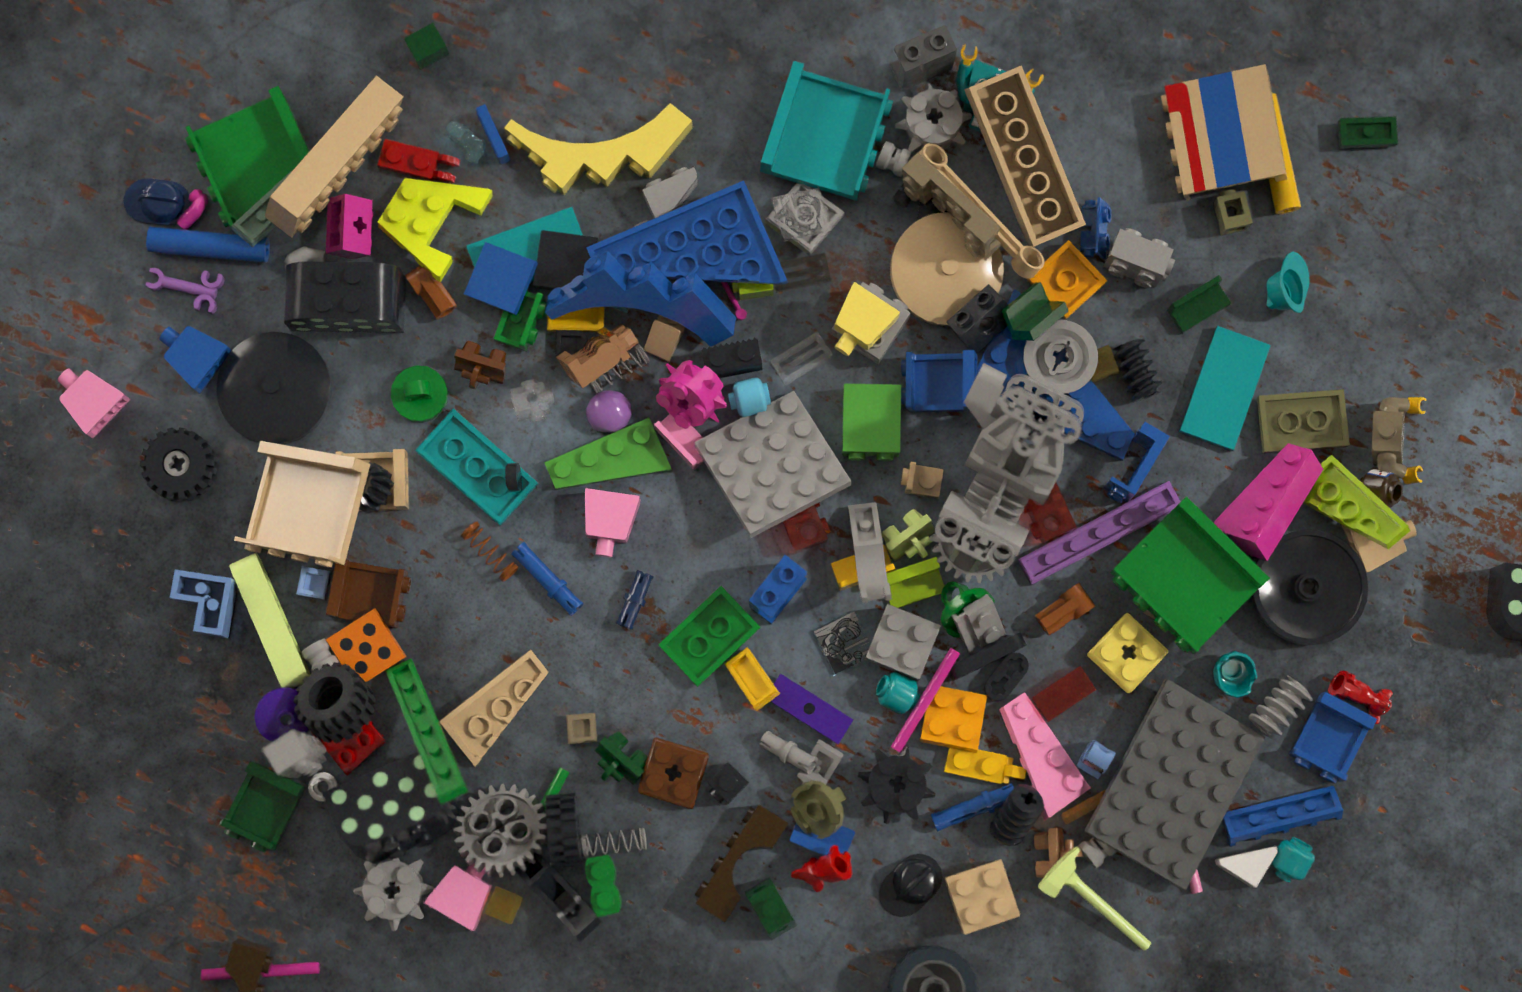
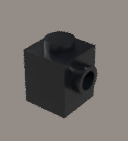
M727 762L708 782L712 787L708 792L720 804L724 800L730 804L749 782Z

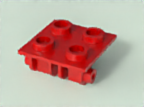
M372 721L368 725L364 724L361 728L363 731L359 734H353V738L348 741L344 738L341 743H335L333 740L331 743H327L321 739L328 754L347 776L371 753L380 749L386 743L385 736L383 734L380 735L373 726Z

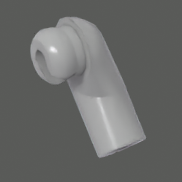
M300 247L286 255L284 259L286 263L285 270L286 265L294 262H325L326 251Z

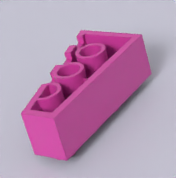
M1288 443L1213 522L1246 555L1268 561L1323 471L1313 451Z

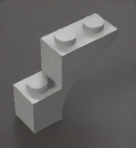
M687 167L680 168L671 174L672 177L663 181L656 179L646 185V188L642 190L643 197L653 218L678 209L683 205L698 184L697 172L694 167L691 169H687ZM645 220V221H643V222H640V223H638L637 225H635L634 227H636V226H638V225H640V224H643V223H645V222H647V221H649V220Z

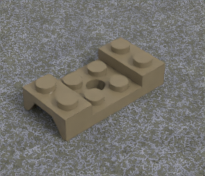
M918 152L902 167V181L906 195L915 202L919 200L923 205L933 198V204L940 211L945 212L947 210L953 216V222L964 231L965 247L974 257L981 256L986 261L1001 246V243L995 238L1001 227Z

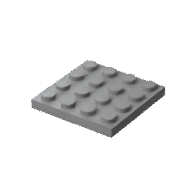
M795 391L771 402V405H767L766 411L742 417L695 442V448L750 538L851 486L849 476Z

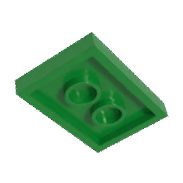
M720 586L661 641L658 646L699 687L761 627Z

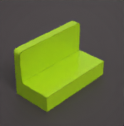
M937 557L886 573L891 591L890 605L900 608L941 594L944 583L939 572L940 565L937 562Z

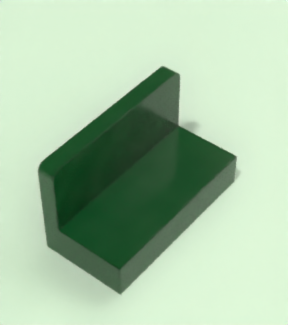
M1220 275L1175 301L1168 308L1167 312L1181 334L1231 304L1219 285L1222 281Z
M1035 282L1002 310L1013 340L1034 341L1069 312L1065 301H1048L1041 282Z

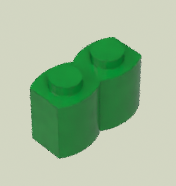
M610 855L588 858L585 864V873L589 884L592 886L591 905L595 914L600 917L620 913L622 898L618 887L615 885L616 866Z

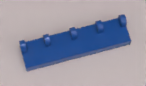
M1333 785L1228 811L1222 822L1227 833L1228 845L1231 847L1235 846L1238 841L1250 838L1259 840L1262 835L1279 831L1287 833L1291 828L1310 824L1312 827L1316 826L1319 821L1331 818L1340 820L1343 816V808Z

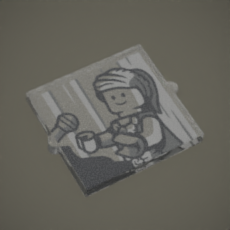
M819 188L772 197L771 201L776 215L774 221L779 225L783 242L831 232L827 216L828 207L824 206Z

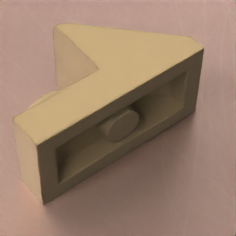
M659 315L658 319H655L644 351L670 362L686 327Z

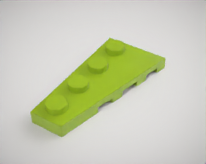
M1331 455L1321 463L1323 471L1303 504L1388 550L1410 532L1409 526L1335 457Z

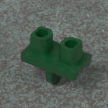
M619 731L608 739L604 737L595 749V752L602 757L597 764L605 770L600 778L605 782L611 776L619 783L625 777L634 785L644 772L643 768L646 765L648 756L638 749L630 758L625 755L621 750L629 741Z

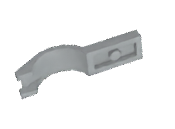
M877 503L848 505L858 586L862 603L881 599L891 600Z

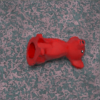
M1344 670L1338 672L1329 685L1328 693L1342 700L1347 698L1355 703L1367 705L1369 715L1377 719L1375 724H1379L1380 716L1386 714L1392 706L1390 697L1393 695V692L1389 689H1381L1379 692L1374 693L1367 684L1357 680L1354 674Z
M833 845L830 847V852L827 855L819 857V859L811 857L808 862L803 864L801 869L794 870L791 873V877L803 880L811 885L815 892H820L824 887V882L835 883L851 878V855L847 851L841 854L838 846Z

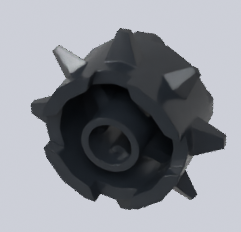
M904 746L899 755L890 757L886 756L879 749L876 750L877 764L871 771L858 772V777L867 783L869 793L861 802L862 806L876 805L878 809L883 811L884 823L886 824L890 823L895 814L906 813L914 821L919 819L917 805L923 798H935L936 794L926 787L925 775L932 768V765L930 763L918 765L916 761L910 759L908 746ZM895 777L901 778L900 781L904 784V789H899L898 793L893 792V786L889 785L890 779L894 781Z

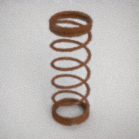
M476 521L463 531L461 537L467 540L474 536L470 543L471 548L483 544L478 551V556L490 553L486 559V565L497 562L493 572H502L499 579L504 582L518 570L519 566L517 564L513 565L514 562H512L503 569L495 571L507 553L487 563L499 545L480 555V551L490 540L491 536L481 543L472 546L473 541L483 530L481 528L475 532L480 526L479 522Z

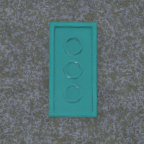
M573 207L466 245L474 268L485 242L537 262L541 230L583 235ZM535 273L530 283L534 282Z
M1217 326L1179 432L1233 452L1271 345Z
M452 409L415 450L500 526L539 484L521 468V491H508L505 480V468L508 463L515 462L455 409Z

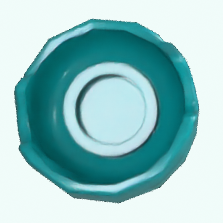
M1231 651L1220 656L1213 668L1214 682L1228 696L1239 698L1251 693L1252 684L1257 679L1254 661L1247 654L1238 651Z

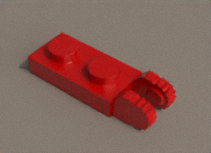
M385 139L378 167L429 181L434 179L453 184L456 177L448 172L436 171L437 165L440 163L451 167H459L460 160L449 155L440 154L437 151Z

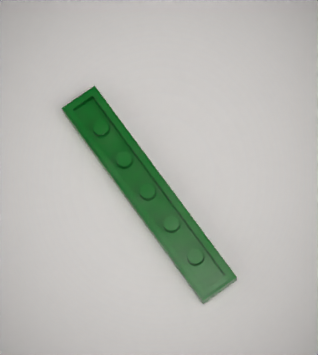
M408 659L385 670L440 803L443 804L468 792L413 660Z

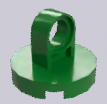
M415 365L404 369L396 376L391 387V399L394 408L401 416L411 422L424 423L434 420L442 412L448 402V389L445 380L436 370L428 366Z
M954 581L948 582L941 592V599L946 607L942 611L940 621L945 631L952 637H960L952 615L956 614L958 616L964 612L963 608L986 594L995 603L992 595L984 588L969 589L965 584ZM958 588L960 594L952 599L953 591Z

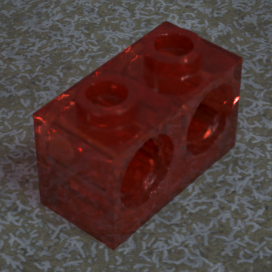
M1056 482L1044 505H1037L1033 500L1029 499L1023 510V513H1028L1032 523L1029 524L1034 538L1036 540L1040 539L1042 544L1070 533L1077 528ZM1045 518H1055L1058 522V529L1056 531L1047 530L1044 526Z
M820 503L783 521L795 554L826 543L828 540L827 534L831 533L825 517L820 518L816 508L820 507ZM811 525L815 527L817 535L813 539L804 538L801 535V529L804 526Z

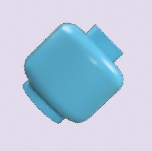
M757 377L735 382L733 384V392L728 393L731 410L737 409L741 417L756 415L758 412L766 411L767 405H771L767 383H762Z

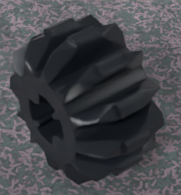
M369 462L370 468L359 510L364 512L379 511L381 505H387L386 499L392 495L390 489L394 485L391 481L392 474L376 463Z

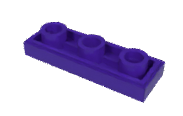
M780 673L774 682L780 694L770 702L834 743L839 744L853 719ZM807 704L813 705L815 708L814 713L806 714L803 709L804 706Z

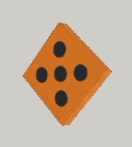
M376 608L326 639L341 665H349L365 682L407 657Z

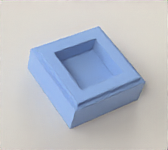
M302 566L296 594L326 600L331 571Z

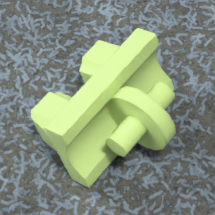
M912 509L903 517L904 523L908 526L906 530L900 533L893 525L881 533L889 555L894 561L904 554L909 559L917 553L923 559L928 556L925 547L932 542L929 536L935 532V528L927 514L922 516L918 511Z

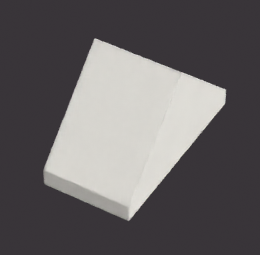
M1276 846L1223 857L1215 859V863L1218 867L1248 886L1257 887L1276 856L1277 848Z

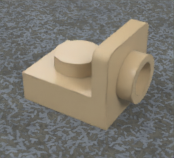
M910 462L909 469L903 468L901 485L906 486L905 493L939 499L944 469L916 465V462Z

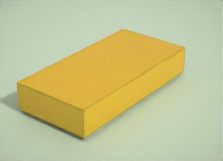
M605 307L577 310L553 320L547 315V331L579 330L582 332H597L604 327Z
M748 647L724 663L755 710L758 711L780 694Z

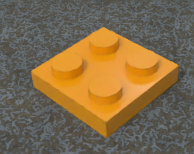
M1070 240L1045 261L1044 266L1033 278L1026 279L1031 285L1035 282H1041L1048 301H1065L1069 312L1062 317L1064 320L1071 316L1107 283L1105 277Z
M941 686L925 711L920 742L977 753L987 695Z

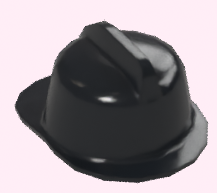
M924 854L910 855L890 872L881 883L879 891L880 902L884 909L890 914L899 917L911 916L919 911L941 887L942 871L936 860Z

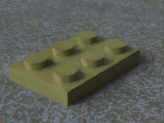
M1344 389L1261 395L1257 397L1262 453L1280 452L1288 443L1311 450L1350 446Z

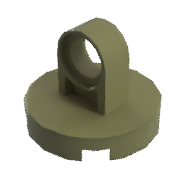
M811 780L798 786L792 793L791 798L794 797V806L791 807V813L796 824L806 834L812 832L815 835H819L817 838L823 839L837 832L842 826L844 813L841 802L846 800L847 797L840 787L832 790L823 782Z

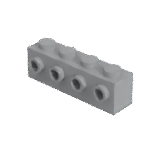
M296 730L290 731L262 749L278 775L296 779L305 775L308 777L323 769L321 764L327 761L324 756L327 750L321 740Z

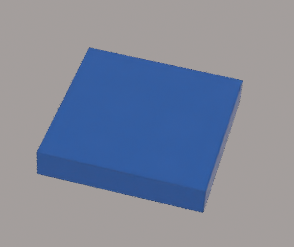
M485 242L464 295L517 316L538 263Z

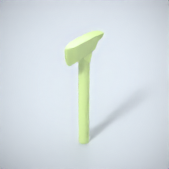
M1074 847L1059 859L1039 883L1038 888L1052 897H1057L1064 884L1072 887L1143 951L1147 950L1151 945V942L1077 876L1074 870L1076 869L1075 857L1080 852L1078 847Z

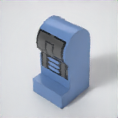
M1092 740L1086 746L1075 766L1098 780L1100 775L1105 773L1116 753L1097 741Z

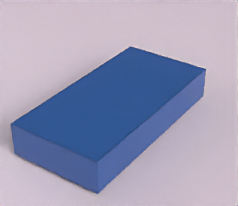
M486 105L477 107V116L499 163L503 165L510 162L509 154Z

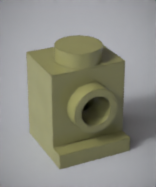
M1232 189L1219 193V197L1215 199L1213 204L1220 226V235L1224 236L1248 230L1253 222L1245 191L1236 193ZM1232 209L1235 212V216L1229 217L1226 210Z

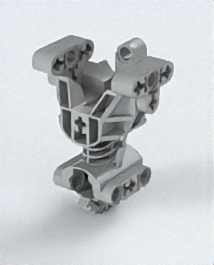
M983 363L964 400L965 405L983 427L964 465L977 473L965 497L951 490L939 514L940 518L935 527L936 534L930 537L931 541L938 542L933 547L932 552L942 553L937 562H948L945 568L946 572L954 568L956 569V579L964 573L966 574V582H969L972 575H974L978 583H981L983 575H986L990 582L993 581V572L995 571L1001 577L1004 576V569L1013 563L1014 556L1018 555L1029 532V529L1017 524V521L1029 499L1041 505L1046 501L1062 470L1064 443H1072L1080 436L1081 422L1084 417V408L1080 402L1025 374L1012 376L1007 383L1006 390L1000 397L1004 388L1002 384L1007 374ZM1020 381L1025 383L1024 389L1012 386V384L1018 385ZM1033 387L1037 388L1034 394L1031 393ZM1049 394L1053 398L1054 403L1052 404L1040 398L1039 395ZM1060 400L1063 401L1061 408L1058 407ZM1071 407L1076 409V415L1068 412ZM1036 412L1041 414L1038 421L1034 419ZM1031 426L1034 428V430L1032 431V433L1029 432ZM1065 427L1075 430V432L1069 431L1067 435L1064 434ZM1020 437L1030 440L1034 444H1028L1020 439ZM947 521H952V522H954L956 525H952V524L948 523Z

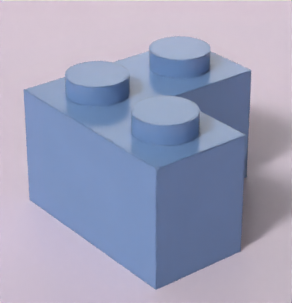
M175 570L170 598L177 602L198 605L193 631L203 635L222 638L229 637L238 587L236 581L233 578Z

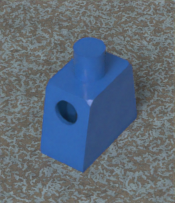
M187 326L181 334L171 327H167L159 338L161 342L169 347L164 354L166 361L199 394L218 372L224 360L232 351L224 343L191 326Z

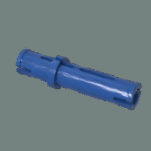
M525 542L521 543L517 547L519 550L515 549L511 555L548 591L547 595L550 599L554 598L570 616L578 611L577 608L580 609L584 603L566 587L567 583L564 579L560 580Z
M1010 783L990 792H987V790L983 791L980 796L932 813L931 817L937 832L977 815L995 812L994 809L1001 807L1014 788L1013 784Z

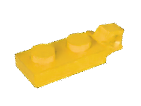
M948 748L944 768L945 773L997 784H1009L1010 778L1025 780L1027 770L1024 767L1012 765L1013 758L1007 757V755L979 749L977 753L953 748Z

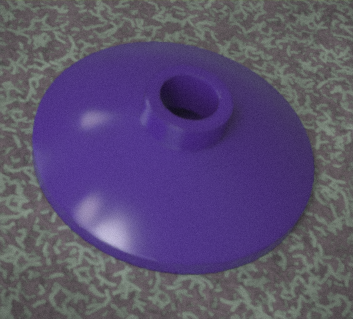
M289 687L276 688L266 693L258 702L254 716L255 724L260 734L267 740L274 742L292 730L304 732L305 734L309 730L299 720L294 710L296 706L294 697L299 694L296 689ZM283 715H290V720L286 723H282L280 718Z

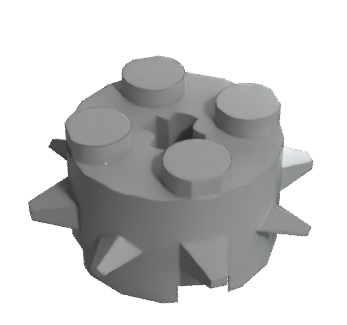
M927 83L925 90L913 98L903 96L901 101L907 109L906 117L895 123V128L906 131L907 137L911 141L910 151L913 152L920 147L923 148L929 143L936 144L943 150L947 149L951 143L965 144L966 141L960 133V128L963 122L972 118V115L962 112L960 104L956 100L958 91L953 90L949 92L933 89L930 83ZM929 117H935L938 119V123L932 124Z
M388 858L387 862L376 865L366 861L364 866L368 874L364 879V884L354 889V894L363 896L364 902L368 907L364 919L369 921L377 916L388 919L392 931H397L401 918L411 915L422 919L424 914L419 905L422 903L424 895L434 890L433 886L424 884L423 878L419 874L424 862L420 859L408 864L400 862L399 858ZM392 882H396L395 886H400V893H396L395 898H391V894L387 892L388 887L392 886Z

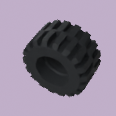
M334 662L330 666L327 663L322 665V669H314L312 675L306 676L303 679V685H299L296 690L299 694L294 697V703L296 704L294 710L299 720L318 739H322L327 743H331L332 740L335 743H341L342 739L345 738L348 741L353 738V734L362 732L361 728L364 724L368 725L370 722L368 717L373 715L375 710L372 706L375 704L374 692L349 665H341L339 662ZM340 698L334 706L329 708L336 699Z

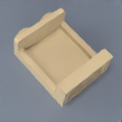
M393 449V452L378 453L336 452L337 455L354 457L366 463H376L392 474L391 481L394 483L390 489L392 495L387 497V505H381L379 511L409 510L408 453L405 449Z

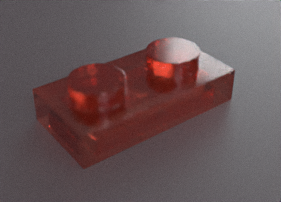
M1079 666L1032 697V700L1046 721L1049 722L1094 692L1096 688L1082 667Z

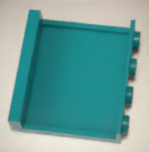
M793 61L763 153L760 172L857 201L859 192L865 193L868 185L869 176L865 175L867 167H873L878 151L873 150L875 141L881 142L885 130V126L881 125L883 116L889 117L893 100H889L891 89L886 88L884 95L803 71L804 64Z

